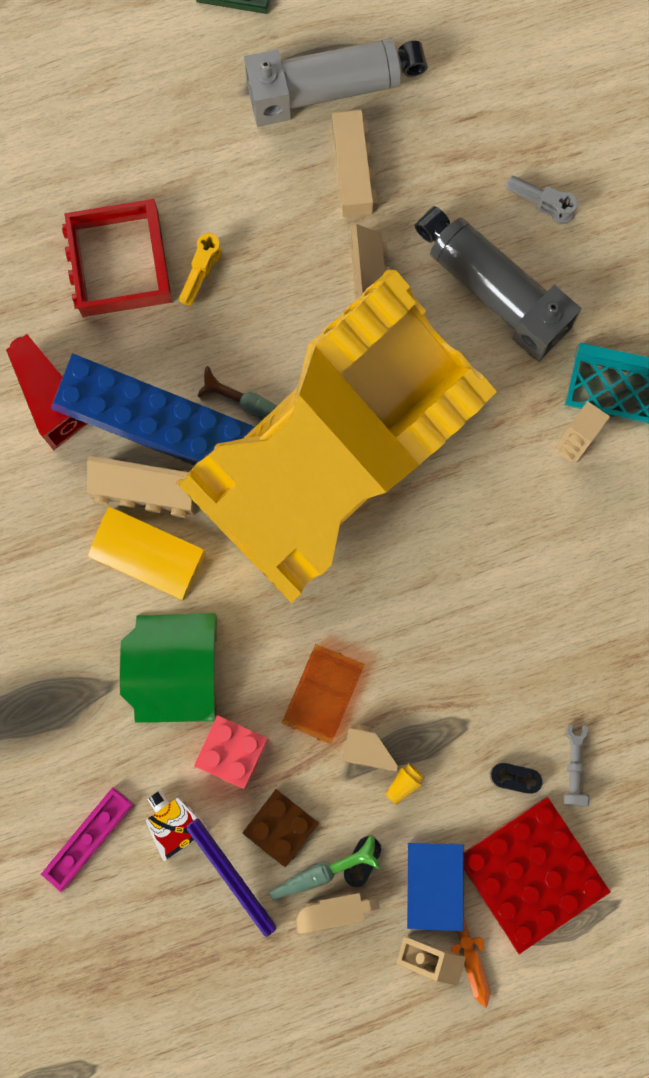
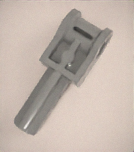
M511 176L506 185L507 190L538 204L537 210L552 216L553 220L559 224L570 222L578 205V200L572 193H562L549 186H546L545 190L516 176Z

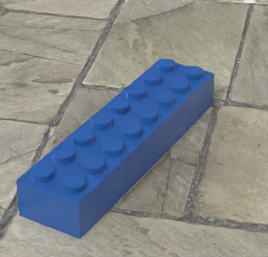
M74 353L70 357L51 409L192 465L208 456L217 444L243 439L255 428V426Z

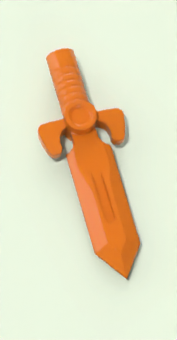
M464 918V931H457L460 943L452 945L451 950L460 954L459 950L461 947L463 948V956L466 957L464 967L474 999L487 1008L491 991L479 953L474 951L472 946L476 944L478 950L482 951L484 948L482 937L470 938Z

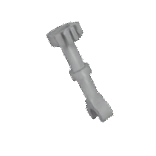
M569 724L566 728V735L570 739L571 745L570 764H567V771L570 772L569 793L564 795L563 805L588 807L590 795L580 794L581 772H584V765L581 764L583 739L588 734L587 726H582L581 735L576 736L572 731L573 725Z

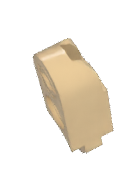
M344 893L318 898V902L303 905L298 911L297 918L295 919L297 933H310L365 922V912L379 909L378 897L361 899L360 893Z

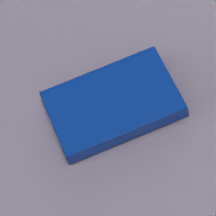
M408 843L407 929L464 931V844Z

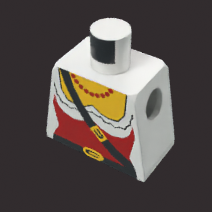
M160 790L147 799L156 813L147 818L146 823L163 861L169 860L195 841L187 830V825L193 820L199 819L207 831L211 830L181 797H177L169 803Z

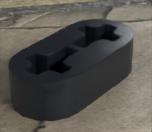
M499 763L491 768L490 780L499 788L533 794L542 787V777L536 770L508 763ZM503 767L506 768L505 772L507 774L514 775V779H505L503 783H500V779L495 776L496 771H501ZM530 773L532 774V779L536 780V785H532L530 790L526 789L527 785L523 782H518V777H528Z
M365 836L358 841L352 854L361 849V845L366 843L369 836ZM375 838L376 853L373 856L378 860L381 853V845ZM363 863L361 874L364 876L362 880L357 878L355 882L350 880L351 874L348 873L350 869L348 868L344 870V879L350 886L360 887L366 883L374 867ZM357 865L351 867V869L355 870Z

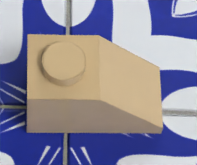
M355 724L354 729H348L343 762L397 772L398 765L377 734L370 732L371 727Z
M404 936L396 964L437 982L459 985L466 957Z

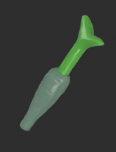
M370 835L358 852L331 864L328 862L317 863L295 875L282 885L269 890L272 900L325 885L333 880L335 874L360 863L369 864L379 869V862L373 856L375 849L374 836Z

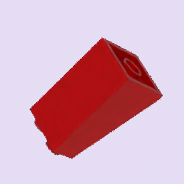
M26 334L23 337L14 339L6 351L38 432L54 451L85 427L87 423L51 409L63 377L29 335Z

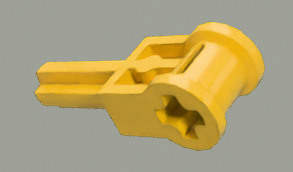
M204 233L197 240L198 249L191 262L192 270L179 296V302L183 305H193L204 278H208L213 265L221 258L222 253L219 239L212 233Z

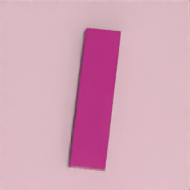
M112 787L40 875L60 892H63L134 806V803L115 787Z

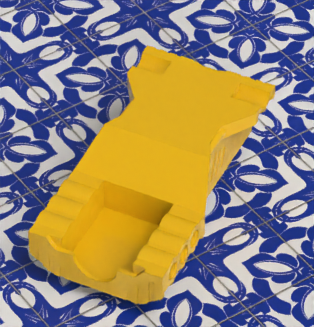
M386 270L338 318L326 326L320 335L308 343L298 386L243 439L217 444L208 456L196 463L182 480L179 479L176 482L290 603H293L302 594L304 587L313 578L322 575L332 566L339 526L368 498L388 492L420 466L497 393L488 380L471 366L461 352L451 347L433 329L425 316L426 310L413 296L410 286L397 270Z

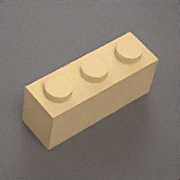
M587 401L555 448L559 450V454L566 460L577 462L610 416Z

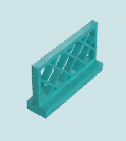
M580 343L576 347L574 365L564 406L582 409L587 401H593L595 406L607 415L649 424V412L647 410L649 405L644 406L637 393L649 387V357ZM580 362L591 364L596 373L584 380L578 371ZM597 365L602 366L604 368L599 370ZM608 368L616 369L621 377L620 380L610 386L602 375V372ZM622 371L630 373L625 376ZM633 374L641 375L646 382V385L636 391L627 379ZM598 375L605 389L593 395L586 382ZM578 378L580 383L575 386L576 379ZM623 381L631 394L619 401L611 388ZM580 386L584 387L590 399L583 403L572 401L574 390ZM606 391L609 392L616 403L610 408L601 407L596 399ZM632 396L641 408V410L634 414L627 413L621 404ZM616 406H618V408L620 409V411L612 410V409L615 408ZM643 412L645 416H640L638 414Z

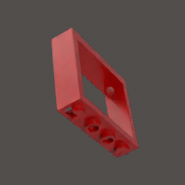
M155 199L64 213L66 224H62V232L64 238H68L69 246L65 247L67 261L71 262L72 270H68L71 286H75V294H72V300L74 302V309H78L82 317L173 303L159 213ZM148 219L158 290L88 301L78 230Z

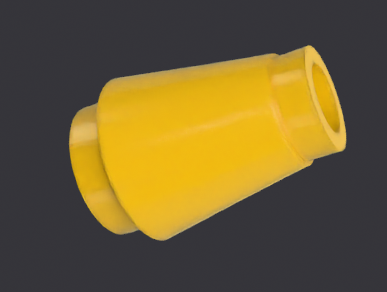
M408 763L406 767H401L385 795L397 805L421 787V782L425 777Z

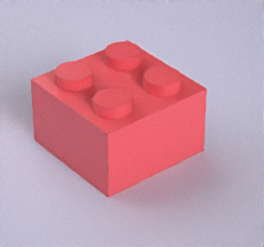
M217 715L194 766L242 789H247L269 739Z

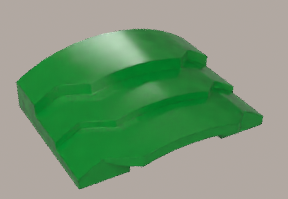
M216 613L136 616L135 628L121 640L120 695L134 708L135 723L215 721Z

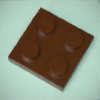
M275 789L242 834L282 866L286 867L319 822Z

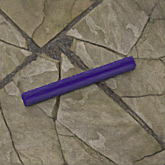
M199 819L190 822L187 825L188 832L262 934L267 937L274 933L276 930L275 923Z

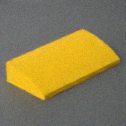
M109 506L95 535L88 557L180 600H184L206 553L203 549Z

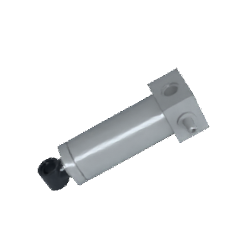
M392 38L281 60L279 49L244 56L246 82L257 127L291 120L290 109L400 87L401 73H404L407 77H415L423 74L428 69L423 46L420 41L406 42L397 50Z

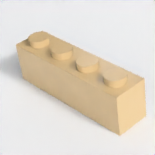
M362 110L332 113V131L342 217L372 214L373 204H377L376 188L371 189L370 182L374 181L373 165L368 166V158H371L370 142L365 141V135L369 134L367 119L363 120Z

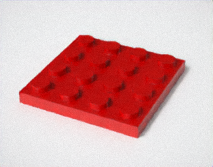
M545 797L464 851V871L518 954H521L611 893L548 797Z

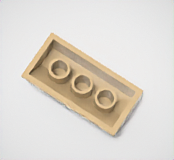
M351 224V257L355 300H357L386 270L390 269L389 266H384V258L388 257L387 242H382V234L358 224Z
M88 455L87 493L95 503L109 505V501L119 503L120 507L135 509V506L145 507L147 512L157 514L161 510L169 511L172 516L186 518V515L194 516L196 503L176 483L179 479L182 480L189 472Z

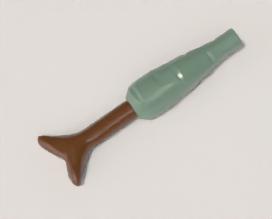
M205 367V385L198 392L199 398L206 394L217 392L240 403L241 408L248 413L263 418L277 407V405L256 393H241L221 384L212 374L210 367Z

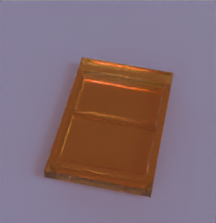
M315 643L282 720V724L291 727L293 730H298L315 737L319 741L322 740L332 744L365 664Z

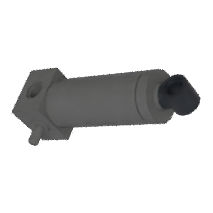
M432 206L415 223L414 227L417 233L429 243L435 242L430 251V256L515 330L512 339L538 362L573 328L582 308L555 285L546 291L465 219L458 218L450 224L447 215L438 207Z

